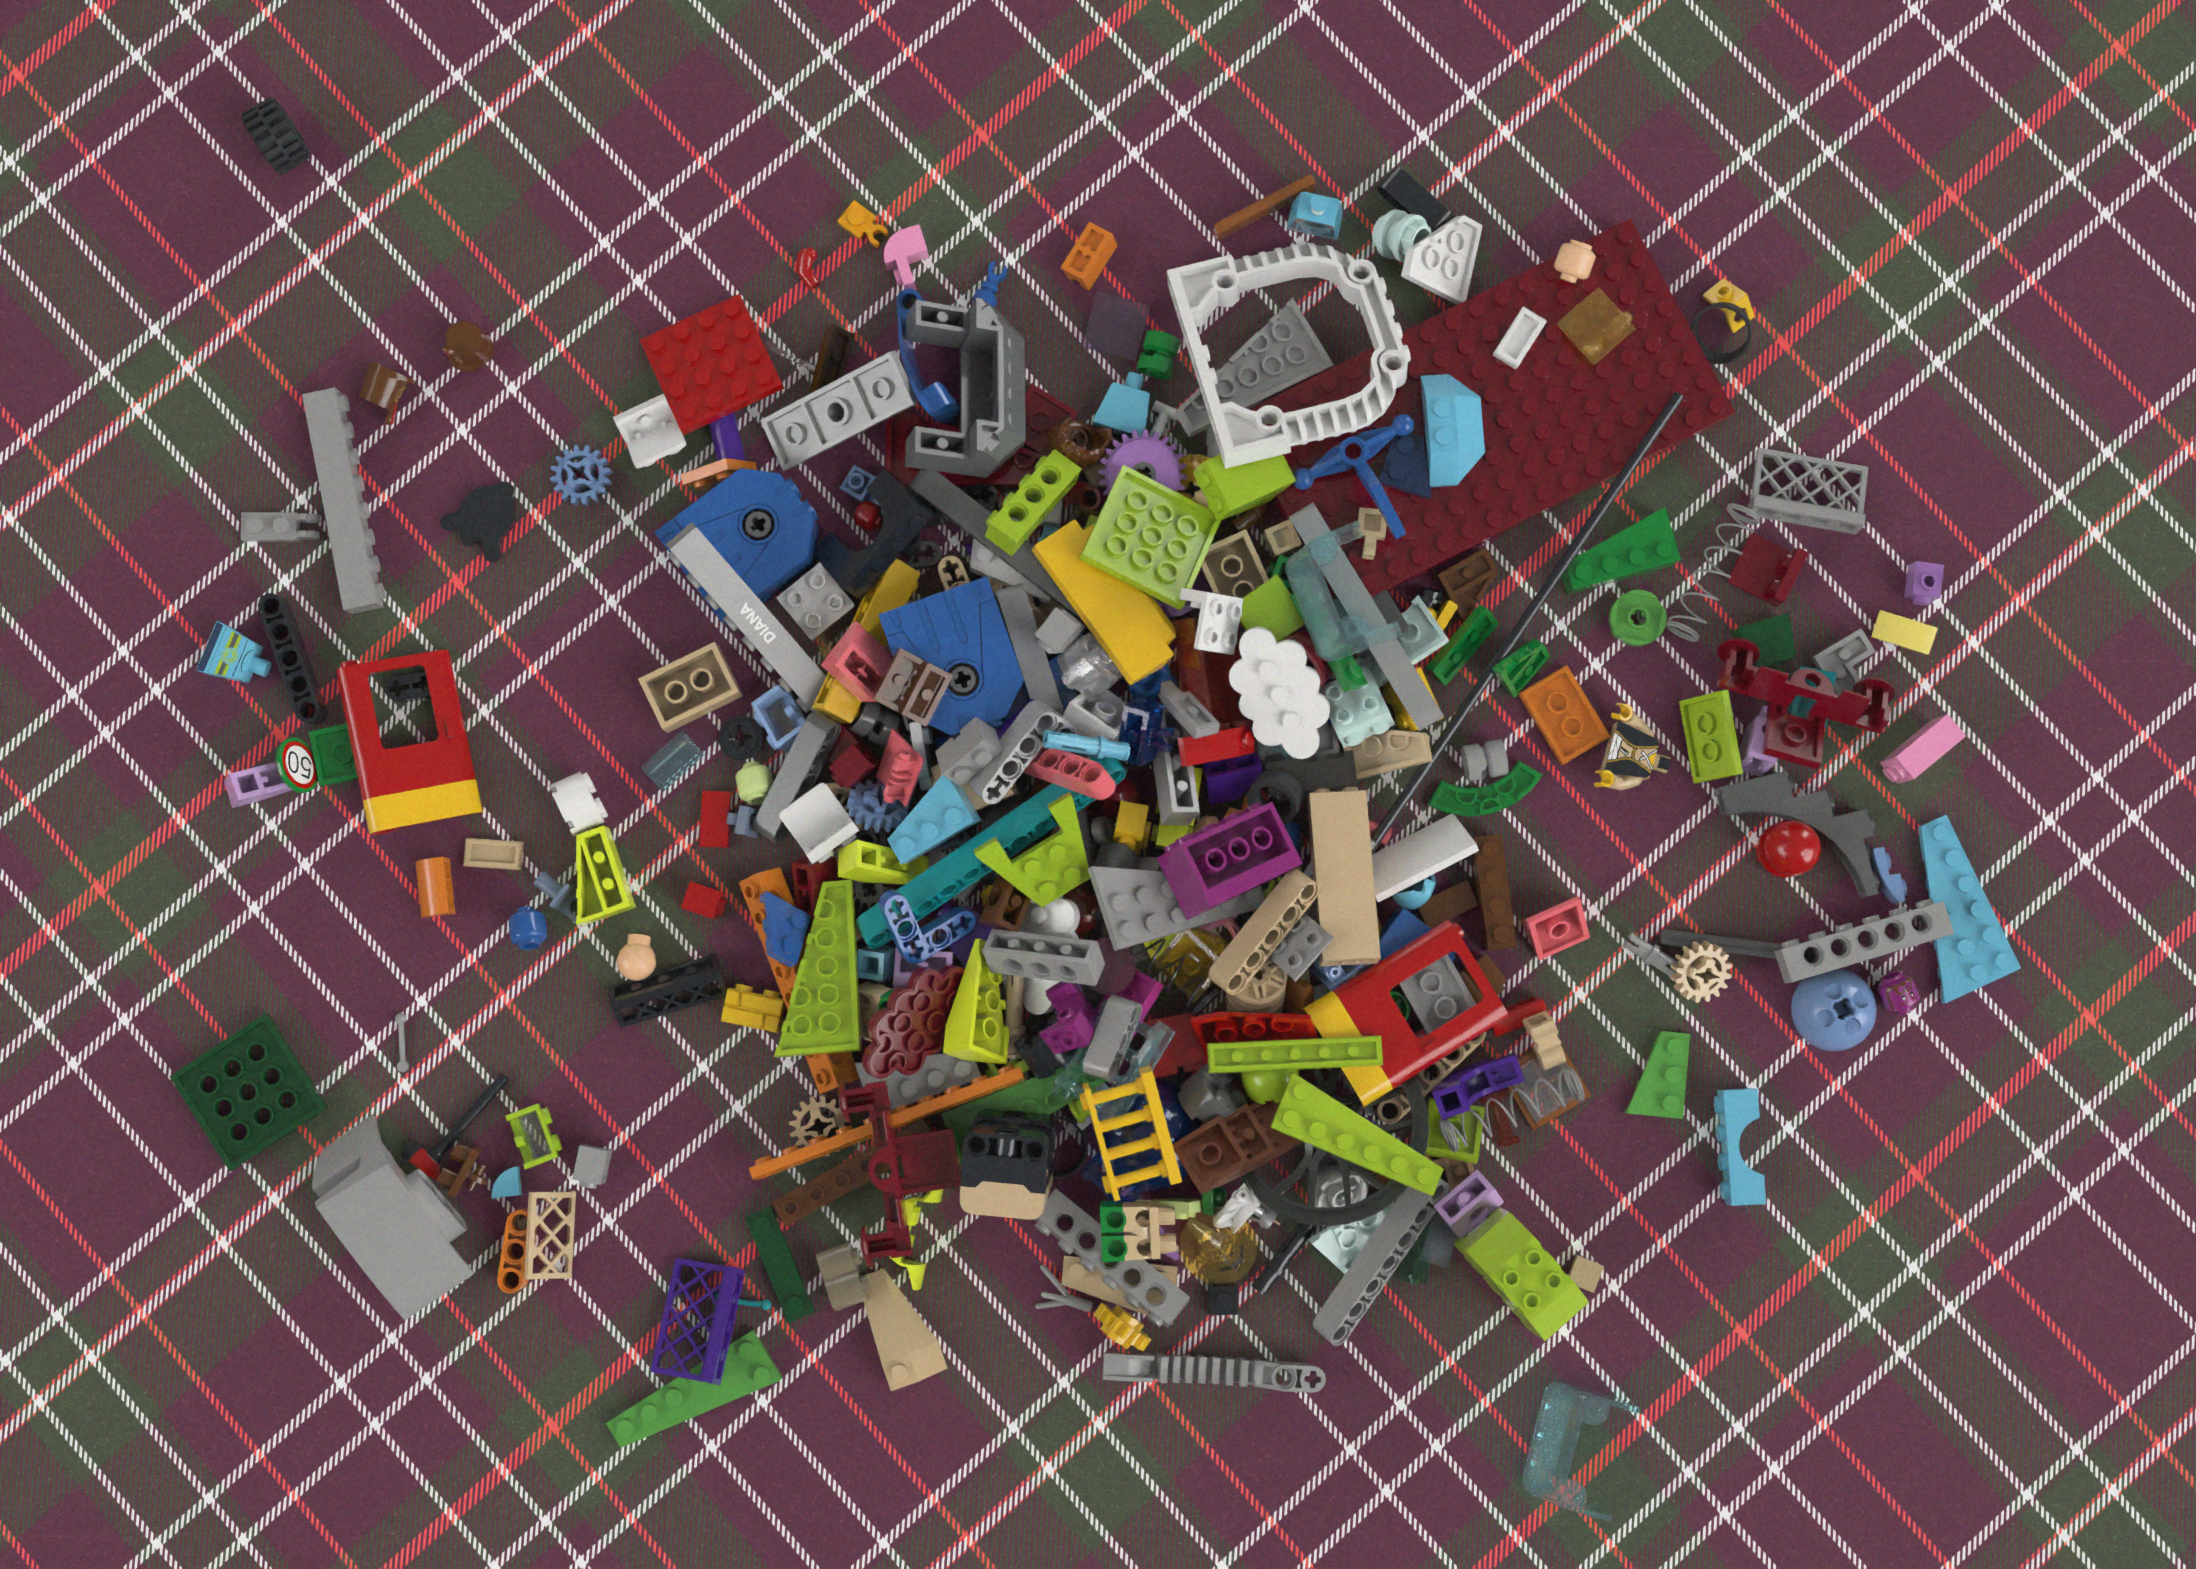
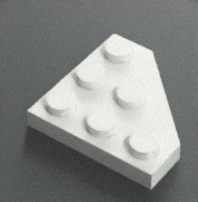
M1465 215L1456 216L1407 249L1401 277L1456 305L1466 301L1483 225Z

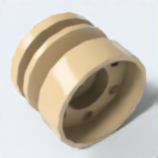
M1268 957L1240 993L1230 995L1226 992L1225 1001L1227 1009L1230 1011L1281 1013L1285 1003L1287 973Z

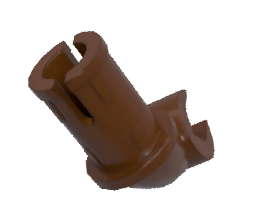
M1267 503L1249 509L1236 518L1231 519L1229 524L1235 534L1245 529L1247 530L1257 523H1263Z

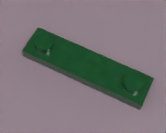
M772 1205L744 1217L787 1322H793L815 1312Z

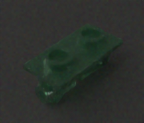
M1432 1226L1424 1228L1401 1261L1398 1281L1411 1284H1427Z

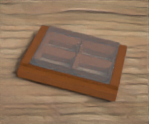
M1564 1049L1566 1062L1546 1071L1542 1069L1533 1050L1518 1058L1525 1081L1507 1087L1510 1093L1514 1088L1524 1091L1535 1104L1534 1086L1537 1079L1547 1080L1559 1093V1073L1562 1069L1571 1067L1581 1081L1585 1095L1584 1100L1592 1096ZM1564 1072L1561 1075V1088L1566 1108L1563 1107L1561 1101L1548 1084L1544 1081L1538 1082L1537 1099L1542 1115L1541 1118L1529 1100L1520 1091H1514L1513 1098L1532 1130L1541 1127L1581 1103L1577 1102L1571 1095L1564 1078ZM1570 1075V1079H1571V1082H1572V1084H1573V1087H1574V1089L1576 1090L1577 1094L1579 1095L1578 1089H1577V1087H1576V1084H1575V1082H1574L1572 1076Z

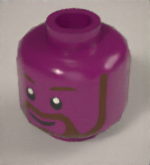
M1898 970L1885 974L1881 977V982L1877 986V991L1884 1008L1891 1012H1897L1898 1015L1913 1011V1005L1920 999V994L1913 977L1909 974H1903V971Z

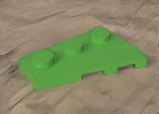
M1659 1031L1646 1061L1645 1069L1640 1080L1637 1082L1635 1092L1624 1113L1683 1119L1690 1034Z

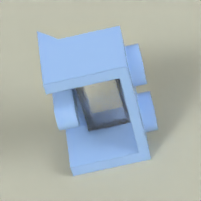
M777 684L752 702L751 705L756 712L754 714L755 720L768 733L766 739L771 747L788 753L806 717L797 704L792 692L788 693L782 686Z

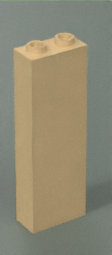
M1346 787L1339 792H1330V789L1327 788L1316 789L1313 793H1309L1307 798L1313 880L1319 885V893L1315 899L1316 923L1334 937L1331 943L1319 955L1320 967L1377 964L1381 956L1366 790L1359 791L1357 787Z

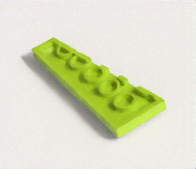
M1291 1074L1270 1128L1426 1195H1434L1443 1172L1442 1167L1301 1077Z

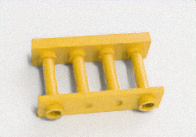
M1149 1065L1138 1068L1140 1077L1135 1078L1136 1081L1092 1094L1088 1083L1082 1084L1084 1093L1079 1094L1083 1111L1089 1110L1107 1176L1102 1177L1106 1194L1112 1193L1114 1201L1120 1200L1117 1188L1160 1175L1162 1178L1167 1177L1171 1185L1182 1182L1155 1078ZM1135 1093L1145 1094L1147 1105H1144L1143 1109L1099 1121L1095 1105ZM1147 1120V1123L1153 1122L1155 1132L1150 1133V1137L1106 1149L1103 1132ZM1154 1148V1150L1160 1149L1162 1160H1159L1158 1164L1114 1176L1110 1160Z

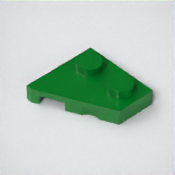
M1534 638L1496 664L1492 670L1506 693L1515 698L1548 660L1550 654L1544 644Z

